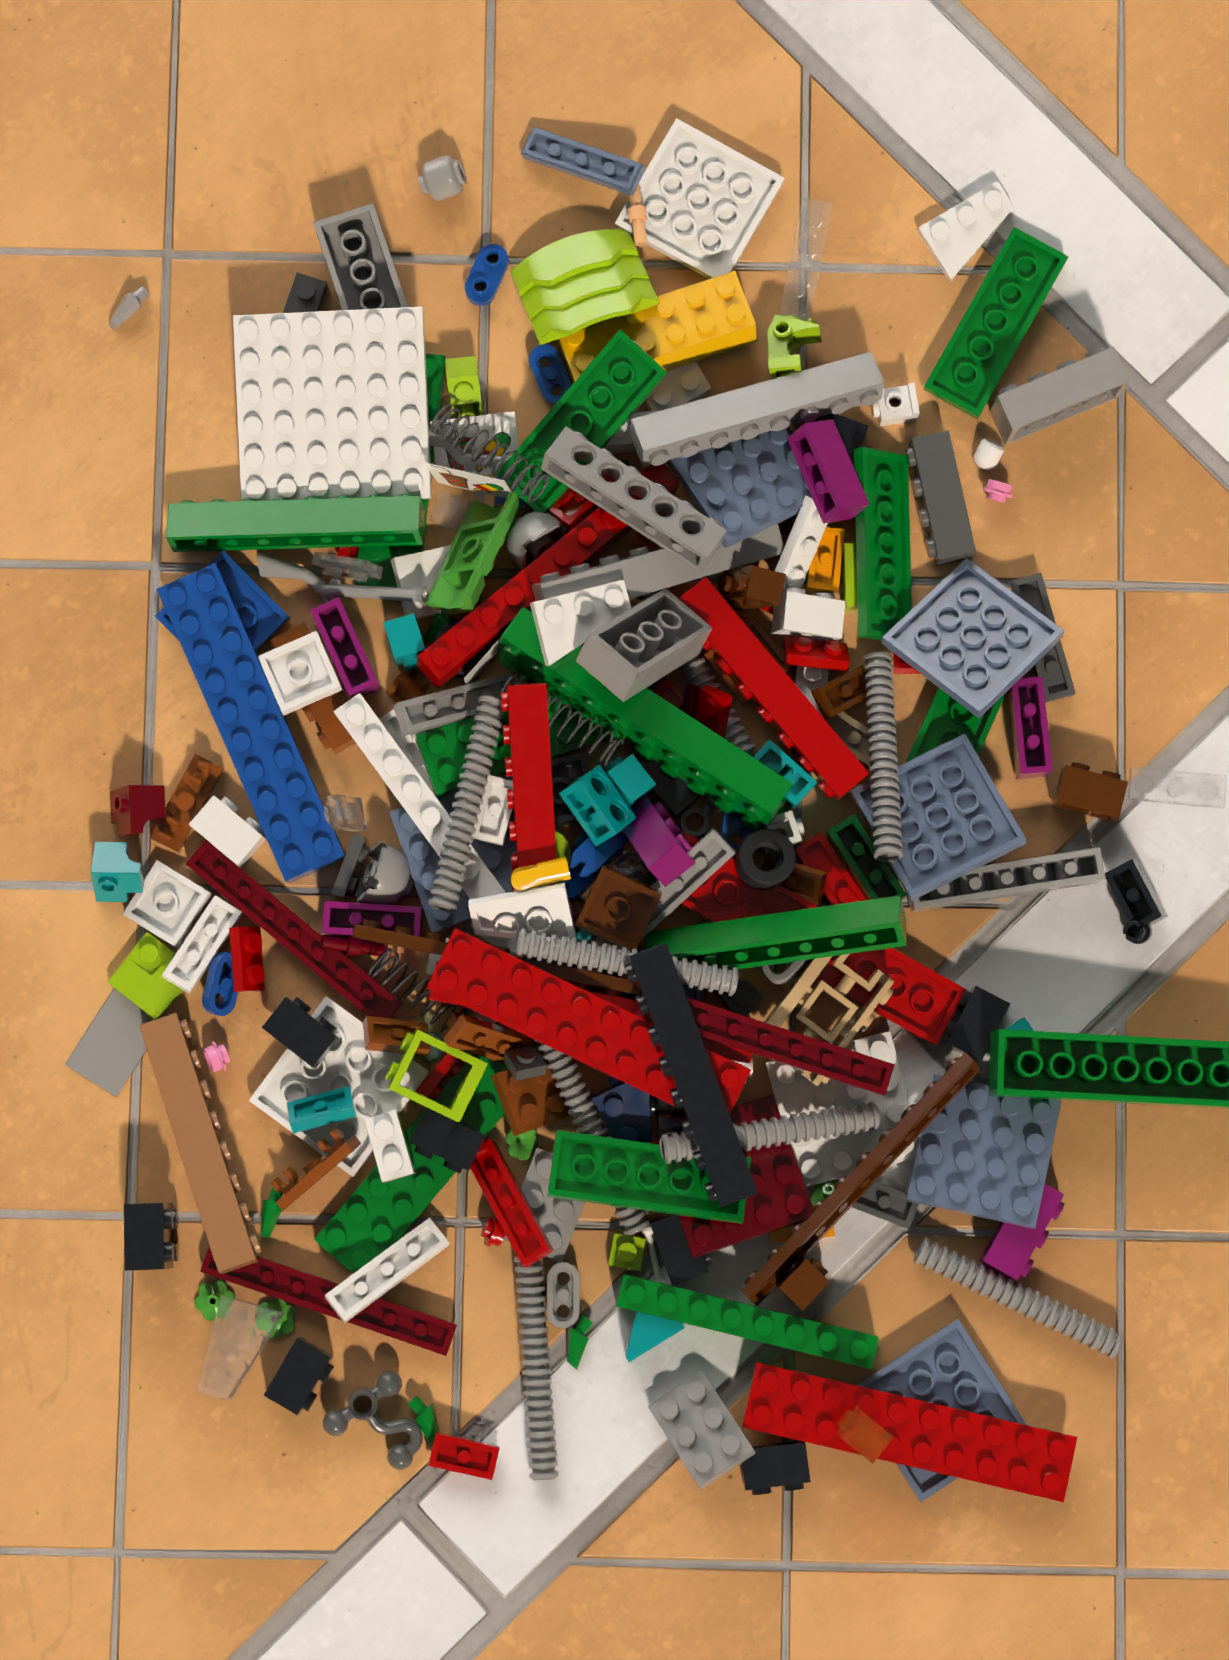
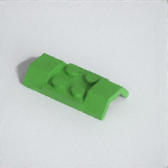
M514 491L509 492L504 505L494 508L477 500L471 502L425 601L428 606L450 615L474 610L485 586L484 576H487L494 566L493 561L498 550L504 544L505 535L509 534L519 512L518 495Z

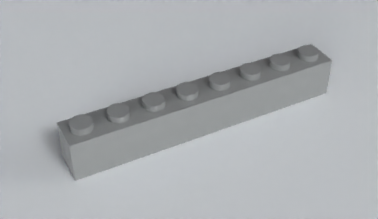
M867 352L631 419L630 437L642 467L649 465L658 466L670 459L681 456L690 457L698 451L709 448H721L730 442L740 439H753L758 434L768 431H781L789 425L796 423H809L821 416L841 414L849 408L860 405H872L882 398L884 380L872 353Z
M778 524L773 525L730 547L724 548L721 545L702 573L661 546L650 551L648 546L629 550L630 556L619 559L618 554L599 559L601 564L599 566L590 568L589 564L585 563L571 567V574L560 577L559 572L540 576L541 582L532 585L535 600L540 601L624 580L628 597L631 599L782 554L784 545Z

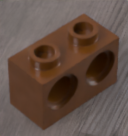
M803 1258L776 1287L803 1311L830 1283L824 1277L828 1271L815 1258H811L809 1261Z

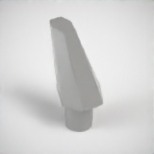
M143 286L138 288L133 294H125L109 322L113 330L140 309V304L150 296Z

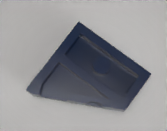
M620 1081L592 1095V1099L612 1138L645 1143L650 1141V1094Z

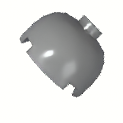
M532 512L518 517L514 520L506 541L510 560L522 571L569 532V529L549 513Z
M379 841L368 854L373 859L368 866L363 865L355 889V896L359 897L356 901L367 904L393 905L398 902L402 895L407 896L413 885V878L409 877L410 866L407 858L396 848Z

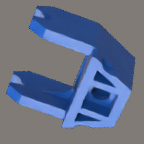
M585 830L582 831L571 847V859L568 865L571 879L558 882H565L569 900L576 899L598 877L603 865L614 867L625 856L626 853L622 849L629 841L625 835L619 832L598 846H595Z

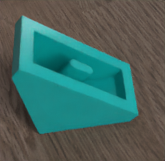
M636 1311L626 1350V1359L628 1362H631L685 1327L681 1322Z

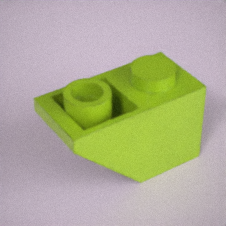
M476 356L445 359L449 401L452 404V408L460 410V417L465 415L469 417L483 415ZM456 411L451 413L452 419L458 417Z

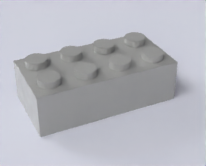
M373 203L313 222L342 310L408 307Z
M1114 346L1106 350L1103 347H1098L1088 352L1083 360L1076 363L1074 359L1067 360L1056 367L1057 371L1047 375L1045 371L1029 377L1027 379L1028 383L1017 387L1016 383L999 390L1000 395L996 397L990 414L1004 445L1118 398L1128 384L1129 379Z
M665 588L589 633L576 662L624 702L696 657L700 653L712 627Z

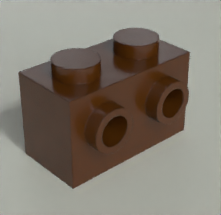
M754 565L736 567L723 571L718 581V590L733 610L747 611L748 608L761 610L763 607L780 606L786 574Z
M1072 762L1071 766L1065 765L1061 769L1052 806L1110 822L1118 820L1128 781L1120 780V774L1110 771H1102V774L1089 771L1090 767L1085 764Z

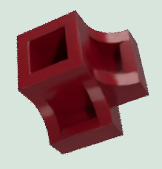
M127 785L110 792L111 824H118V837H132L141 834L147 821H156L166 817L164 785Z

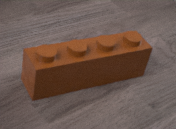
M302 622L272 639L271 642L275 648H278L310 634V631L305 622ZM343 689L302 707L309 722L316 720L321 728V731L316 734L325 750L331 747L335 754L355 744L353 738L333 712L349 701Z

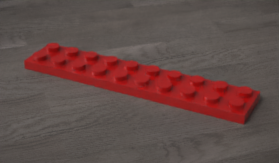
M688 833L684 834V837L692 847L700 841ZM733 858L725 862L681 903V905L712 922L819 907L781 885L767 890L755 889L747 885L737 874ZM894 948L852 953L843 962V964L866 981L875 969L880 970L887 977L894 980L891 986L894 989L893 994L884 1005L879 1003L873 1012L934 1046L938 1044L965 990H967ZM832 956L815 979L817 981H824L833 989H835L845 975L832 965L837 956ZM855 982L846 997L864 1006L880 984L877 982L871 991H867Z
M457 928L454 929L426 988L674 1106L669 1090L674 1088L670 1076H663L658 1062V1058L663 1057L659 1045L653 1046L648 1036L646 1027L651 1026L649 1020L636 1016L633 1012ZM705 1047L730 1115L751 1069Z
M756 1362L742 1427L1060 1502L1065 1500L1078 1438L1069 1434Z

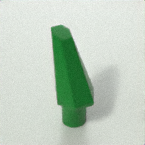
M443 611L440 614H434L423 640L434 643L440 628L450 625L452 620H455L452 618L453 615Z
M273 1187L271 1188L268 1200H263L260 1235L264 1238L271 1236L282 1211L276 1202L283 1196V1193L277 1192Z
M583 1315L574 1329L568 1327L567 1362L576 1370L589 1340L585 1337V1334L593 1324L591 1320Z
M416 1395L407 1405L418 1415L415 1421L432 1446L435 1432L440 1433L434 1404L431 1403L427 1406Z

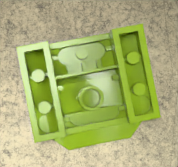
M595 230L560 239L534 252L511 271L514 286L540 345L572 335L600 321L632 314L659 304L658 297L641 262L638 250L627 230Z

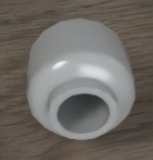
M449 155L426 162L422 167V175L418 177L422 192L424 194L429 193L433 200L442 201L461 194L463 185L467 184L466 173L461 161L455 160Z

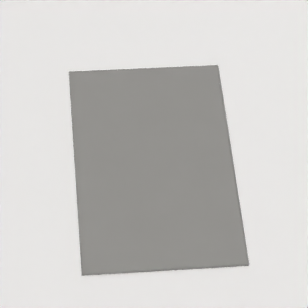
M114 988L65 1065L117 1097L147 1050L139 1025L154 1019Z

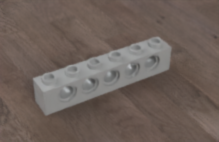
M565 427L544 455L541 470L701 573L723 543L727 530L717 520L701 514L695 510L692 504L673 496L664 486L653 483L645 478L636 468L627 466L617 460L611 452L606 449H600L589 442L580 432L572 431ZM576 461H584L587 465H581ZM603 478H610L614 482H607ZM630 495H636L641 499H633ZM656 512L665 513L668 517H662ZM684 529L691 530L695 534H688L684 531Z
M1099 847L984 865L913 901L909 899L910 911H924L1100 883L1106 879L1101 849Z

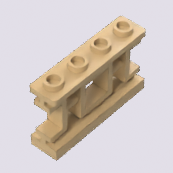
M845 954L838 955L832 963L833 966L845 974L835 989L822 980H819L816 986L811 989L810 986L832 956L811 959L764 1022L781 1027L795 1006L799 1004L801 1006L793 1017L807 1026L802 1035L815 1038L818 1034L828 1043L832 1044L840 1034L841 1038L835 1045L852 1050L856 1043L852 1039L859 1029L864 1032L875 1018L872 1014L873 1010L879 1003L884 1005L893 994L894 989L891 986L894 980L887 977L880 970L875 969L866 981L843 964L849 955ZM855 982L867 991H871L878 982L880 985L853 1020L851 1017L858 1007L845 998ZM823 990L847 1008L829 1033L804 1016ZM801 1070L800 1072L802 1076L816 1086L821 1081L826 1084L830 1080V1078L809 1071Z

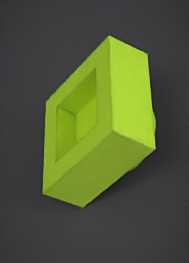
M614 1233L608 1265L640 1271L646 1239Z

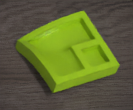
M149 932L145 933L107 982L154 1020L159 1019L184 991L162 978V974L176 953Z

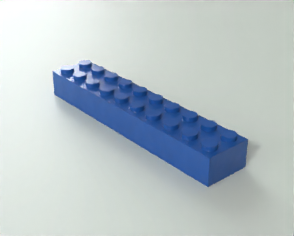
M214 563L157 588L285 882H294L343 860L346 853L286 717L280 710L259 661L258 654L220 568Z

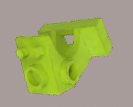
M775 314L767 331L770 378L775 379L803 371L800 354H793L799 346L822 342L819 324H816L814 319L808 318L807 321H803L793 315L781 316Z

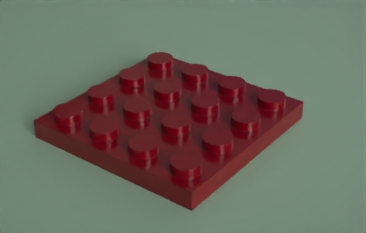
M773 1094L734 1106L730 1114L732 1123H736L738 1126H740L741 1122L750 1124L752 1120H756L760 1123V1120L764 1118L770 1121L771 1117H776L777 1120L781 1117ZM658 1131L651 1133L652 1144L660 1145L661 1137H658ZM781 1142V1145L777 1147L771 1144L770 1148H765L762 1145L758 1150L754 1147H751L750 1151L742 1149L745 1157H751L750 1172L758 1194L746 1198L742 1224L678 1215L692 1258L804 1222L812 1215L813 1206L791 1144L785 1145Z

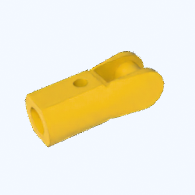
M566 857L520 867L511 874V884L519 891L571 879Z

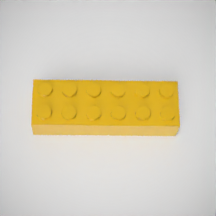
M736 271L657 296L659 300L658 305L632 314L600 321L572 335L558 339L559 348L572 384L619 329L632 338L666 371L756 342V323Z

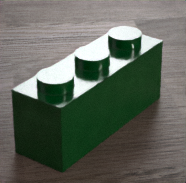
M855 814L826 832L825 837L867 900L899 895L902 900L907 896L887 863L874 858L876 850L873 848V842Z

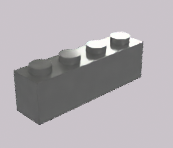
M949 430L913 437L909 443V448L905 449L908 466L914 467L916 478L912 479L914 495L921 498L923 508L919 509V518L922 528L927 527L929 539L925 540L928 557H934L935 566L962 561L966 558L972 559L976 549Z

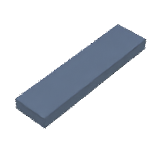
M533 127L521 152L523 159L630 196L634 195L646 170L642 163Z

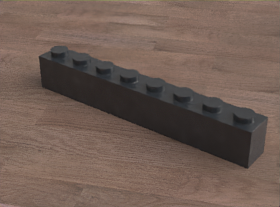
M667 943L626 957L628 964L624 965L627 978L630 984L636 983L640 995L635 996L636 1003L641 1015L646 1013L651 1024V1026L646 1027L648 1036L653 1046L659 1045L663 1056L658 1058L659 1066L663 1076H670L674 1088L669 1090L675 1108H682L686 1119L681 1121L682 1129L687 1140L693 1139L697 1151L692 1152L693 1159L698 1171H705L708 1183L704 1184V1189L710 1203L715 1201L718 1207H723L758 1194Z

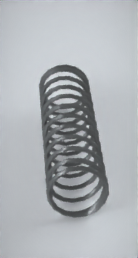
M447 404L439 410L431 423L430 430L433 434L440 432L451 413L456 411L458 417L444 433L443 441H447L456 430L459 421L466 418L468 420L467 426L455 438L453 448L458 447L465 438L468 429L476 425L477 432L464 446L462 455H466L472 449L479 434L486 432L487 438L475 451L472 462L480 458L489 441L496 439V447L483 461L482 469L488 467L494 459L497 450L505 446L506 453L496 463L491 475H496L503 467L507 456L515 453V462L506 470L501 480L506 482L512 475L517 463L525 460V468L513 481L511 490L518 487L528 469L535 467V475L523 488L521 497H524L529 492L528 502H533L543 493L550 480L548 473L545 471L538 473V467L535 464L528 466V459L526 457L518 459V451L513 450L509 452L508 444L503 443L499 445V439L496 436L489 438L488 430L480 431V426L477 422L470 424V418L467 415L460 417V410L457 408L453 409L452 404ZM447 407H450V410L440 418V420L437 422L433 429V426L439 415ZM541 474H544V475H542V476L536 481V483L534 484L536 478H537L538 476H540ZM545 478L540 492L530 500L537 485Z
M515 672L509 678L501 692H505V690L507 689V685L510 684V682L516 675L517 677L514 684H521L525 680H527V684H529L530 679L526 677L519 681L520 672ZM548 690V707L558 700L555 714L549 721V729L558 714L567 706L569 707L566 719L557 731L556 737L560 736L569 720L579 713L578 722L566 742L567 744L570 743L576 731L587 720H590L587 732L577 746V750H580L587 737L600 726L598 737L587 754L590 757L598 743L610 733L607 747L598 760V764L601 763L610 750L604 762V767L606 768L619 754L624 744V738L619 737L612 742V730L606 731L602 735V724L592 727L591 717L581 721L582 712L579 710L571 714L570 704L560 708L561 698L557 697L550 701L551 693ZM619 745V747H618L616 753H615L614 756L611 758V760L608 762V760H609V758L611 757L612 753L614 752V750L616 749V747Z
M387 948L371 966L368 975L375 977L391 960L396 958L392 968L381 982V985H384L396 972L406 965L391 993H394L408 978L415 974L411 984L400 999V1001H404L425 981L420 993L410 1006V1009H413L431 991L429 989L423 994L428 984V978H424L414 985L419 974L418 970L412 971L404 978L409 968V963L405 962L395 969L399 961V954H395L386 960L391 951V948ZM429 1000L420 1017H423L437 1001L432 1003V1000ZM442 1003L429 1025H433L453 1005L449 1004L442 1010L445 1003ZM454 1005L448 1018L451 1016L453 1012H455L457 1005ZM467 1010L460 1011L458 1016L461 1014L466 1016ZM446 1021L440 1028L439 1033H442L448 1027Z

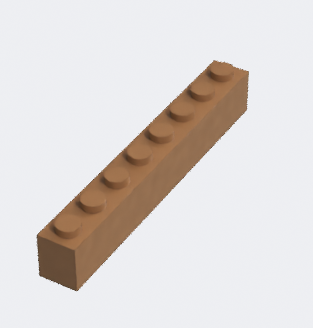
M174 1013L139 1025L218 1272L224 1274L259 1262L257 1253L262 1252L256 1233L250 1235L247 1222L252 1221L246 1202L240 1204L237 1196V1191L242 1190L236 1171L230 1173L227 1161L232 1159L226 1141L220 1142L216 1131L222 1129L216 1110L210 1112L207 1099L212 1098L207 1081H200L197 1069L202 1068L197 1050H190L187 1039L191 1038L192 1034L187 1020H181L178 1014Z

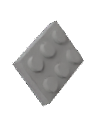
M536 1148L521 1190L554 1249L546 1257L562 1262L585 1202L547 1197L553 1154ZM505 1234V1237H504L503 1240H506V1241L509 1242V1240H508V1238H507V1236H506V1234Z
M702 1370L648 1406L701 1490L756 1453Z

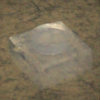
M440 490L430 516V522L458 532L471 504L470 500Z

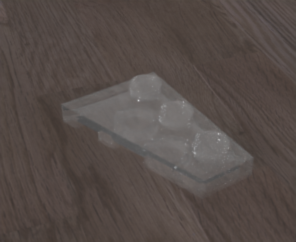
M221 1296L197 1392L223 1400H231L284 1312L229 1296Z

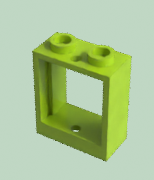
M417 1028L413 1034L407 1032L399 1048L404 1053L399 1063L392 1062L385 1079L390 1081L387 1086L388 1089L456 1122H460L488 1063L462 1050L449 1047L444 1041ZM421 1041L470 1064L449 1108L400 1085Z

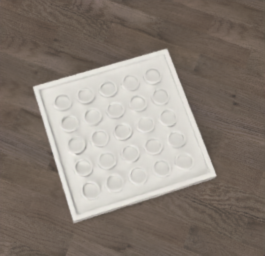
M422 306L233 315L241 501L248 498L266 501L280 497L289 500H299L306 497L332 499L338 496L365 498L369 495L398 497L401 494H412L420 496L421 499H432L431 472L424 464V462L430 464L424 308Z

